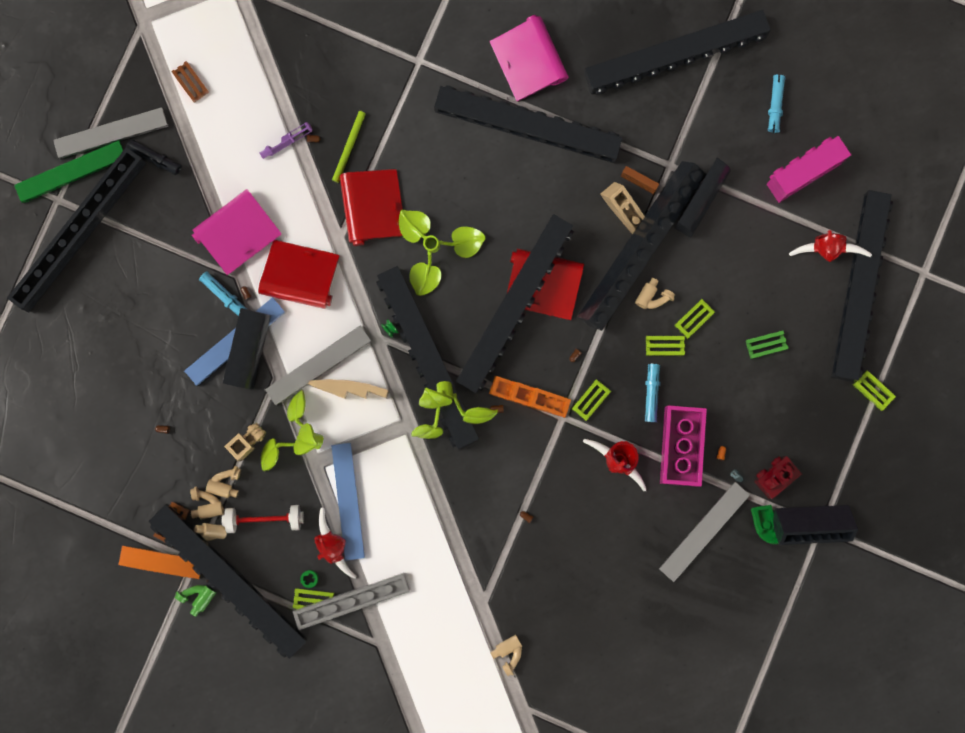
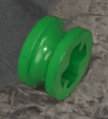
M388 319L386 324H381L390 338L393 337L394 333H399Z
M313 570L305 571L300 578L301 584L306 588L314 587L319 580L318 574ZM312 574V578H315V581L307 584V580H304V578Z

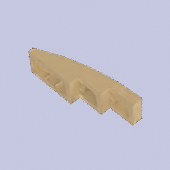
M310 380L308 383L312 387L346 399L348 392L367 399L369 392L386 399L389 395V390L350 380Z

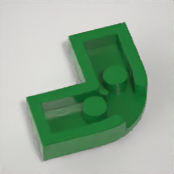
M772 505L752 508L751 512L757 534L767 543L779 544L774 531Z

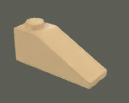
M614 182L601 193V196L633 234L645 216L626 188Z

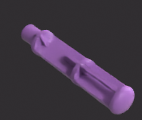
M305 122L303 125L306 128L294 135L291 134L293 131L281 137V143L273 148L267 145L259 154L263 159L267 156H273L297 141L294 138L295 136L307 129L309 132L305 135L312 132L311 125Z

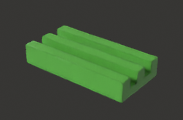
M784 331L746 340L750 359L788 349L786 338H784ZM777 336L780 337L779 340L751 346V343ZM779 343L782 344V347L753 354V350Z

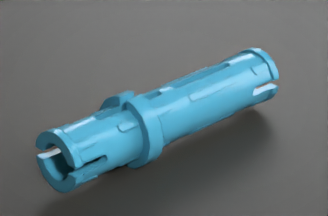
M778 75L773 76L771 108L768 110V115L770 116L768 131L772 133L774 125L775 133L780 132L781 116H783L784 75H780V82H778Z
M208 271L199 278V281L209 288L212 293L225 303L224 306L230 308L237 316H239L240 308L247 309L237 300L238 297L228 292Z
M648 364L647 381H645V385H647L645 422H657L659 386H661V382H659V364Z

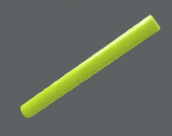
M359 111L332 178L334 182L339 183L340 175L343 174L366 115L365 112Z

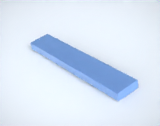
M273 297L256 310V312L271 315L269 326L285 313ZM235 329L185 370V373L196 386L228 361Z
M351 443L331 445L342 537L346 540L344 548L345 561L365 558Z

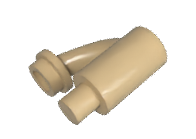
M652 278L649 283L644 285L635 304L643 309L657 308L669 300L674 301L675 294L665 289L661 293L663 297L652 301L657 291L656 285L659 282L657 279Z
M235 466L234 469L214 475L207 483L206 492L224 498H229L230 496L237 498L239 491L232 489V485L220 481L231 477V480H238L241 469Z
M198 487L190 490L193 501H200V498H203L210 502V504L198 506V510L191 511L192 518L199 517L202 520L224 515L223 504L217 497L198 490Z
M203 523L202 525H196L194 531L200 533L206 541L225 539L227 535L225 527L222 525Z
M516 634L496 645V649L490 652L493 659L499 656L503 658L512 652L514 653L509 664L505 662V665L502 666L507 676L514 675L512 671L518 664L522 654V645Z

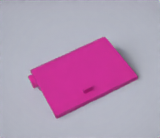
M532 15L526 19V22L490 41L517 102L549 85L561 84L569 78L541 16Z
M248 189L244 190L192 229L194 232L192 237L198 244L202 242L227 275L282 234Z

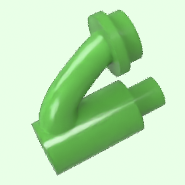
M196 585L182 592L177 591L175 599L184 604L189 600L187 596L199 593L192 603L193 608L190 611V614L196 617L200 611L203 612L217 593L208 585Z

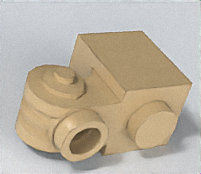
M258 423L248 426L245 435L238 433L224 447L237 461H242L255 449L254 445L264 439L266 431L262 430Z

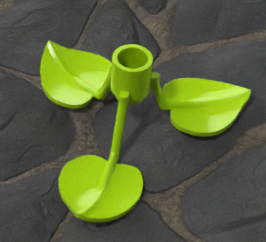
M400 211L399 227L402 236L411 243L418 242L422 237L424 239L423 246L428 251V265L423 262L417 263L411 268L409 274L410 282L418 296L432 292L441 281V270L436 266H431L432 253L437 252L440 245L454 246L457 255L469 258L479 251L485 241V235L471 227L455 229L452 232V240L454 242L438 241L435 236L424 235L431 228L430 219L426 214L420 211Z
M448 381L439 382L437 384V391L426 387L419 399L421 407L437 408L434 424L432 426L424 424L416 427L412 431L411 436L423 439H433L441 436L443 429L437 427L440 407L452 404L453 399L461 416H464L463 421L467 423L479 424L487 422L495 417L498 409L491 410L476 407L464 412L457 399V394H453L452 383Z
M304 390L299 391L292 398L287 409L288 420L290 422L295 421L301 426L295 443L277 444L276 439H270L263 447L261 453V467L264 472L272 469L276 464L279 456L278 448L281 446H294V453L296 455H303L313 449H320L323 444V435L315 433L311 424L300 422L299 418L304 415L306 406Z

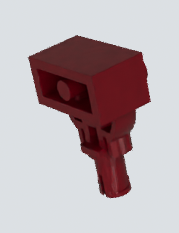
M778 456L771 462L772 466L768 470L764 468L756 475L758 478L754 482L768 499L776 497L802 475L787 456L782 458Z

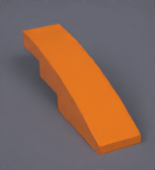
M494 376L489 392L490 395L566 418L571 399L499 376Z
M122 545L118 565L195 579L200 577L193 570L192 567L194 565L189 561L185 562L179 555Z

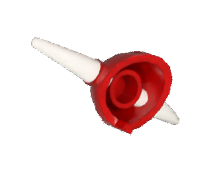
M828 230V234L817 236L815 243L803 245L789 253L790 256L804 252L819 253L829 262L835 260L841 253L847 252L859 253L868 257L872 256L864 248L846 243V236L832 233V230Z
M583 440L584 443L594 447L603 454L610 472L625 473L634 479L643 491H646L644 481L635 469L638 464V452L633 444L627 441H620L609 448L596 441Z
M322 507L319 514L321 534L315 536V544L320 552L317 557L319 560L324 558L330 564L335 563L345 574L356 579L357 576L348 568L343 559L342 553L346 540L337 534H333L328 528L325 519V509Z

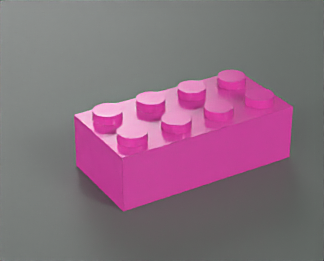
M839 136L834 139L829 137L817 149L813 147L801 157L802 159L797 157L789 162L790 164L785 169L782 166L774 171L773 175L769 177L771 180L767 183V186L778 203L840 166L851 154Z
M665 407L660 484L702 486L706 408Z

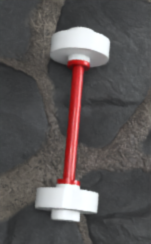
M291 505L290 513H287V516L239 518V515H236L235 508H226L225 515H222V526L225 527L226 533H235L237 525L242 522L287 520V523L291 525V530H300L301 523H304V512H301L300 505Z

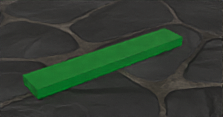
M118 140L17 183L14 187L20 201L25 203L110 167L124 149Z

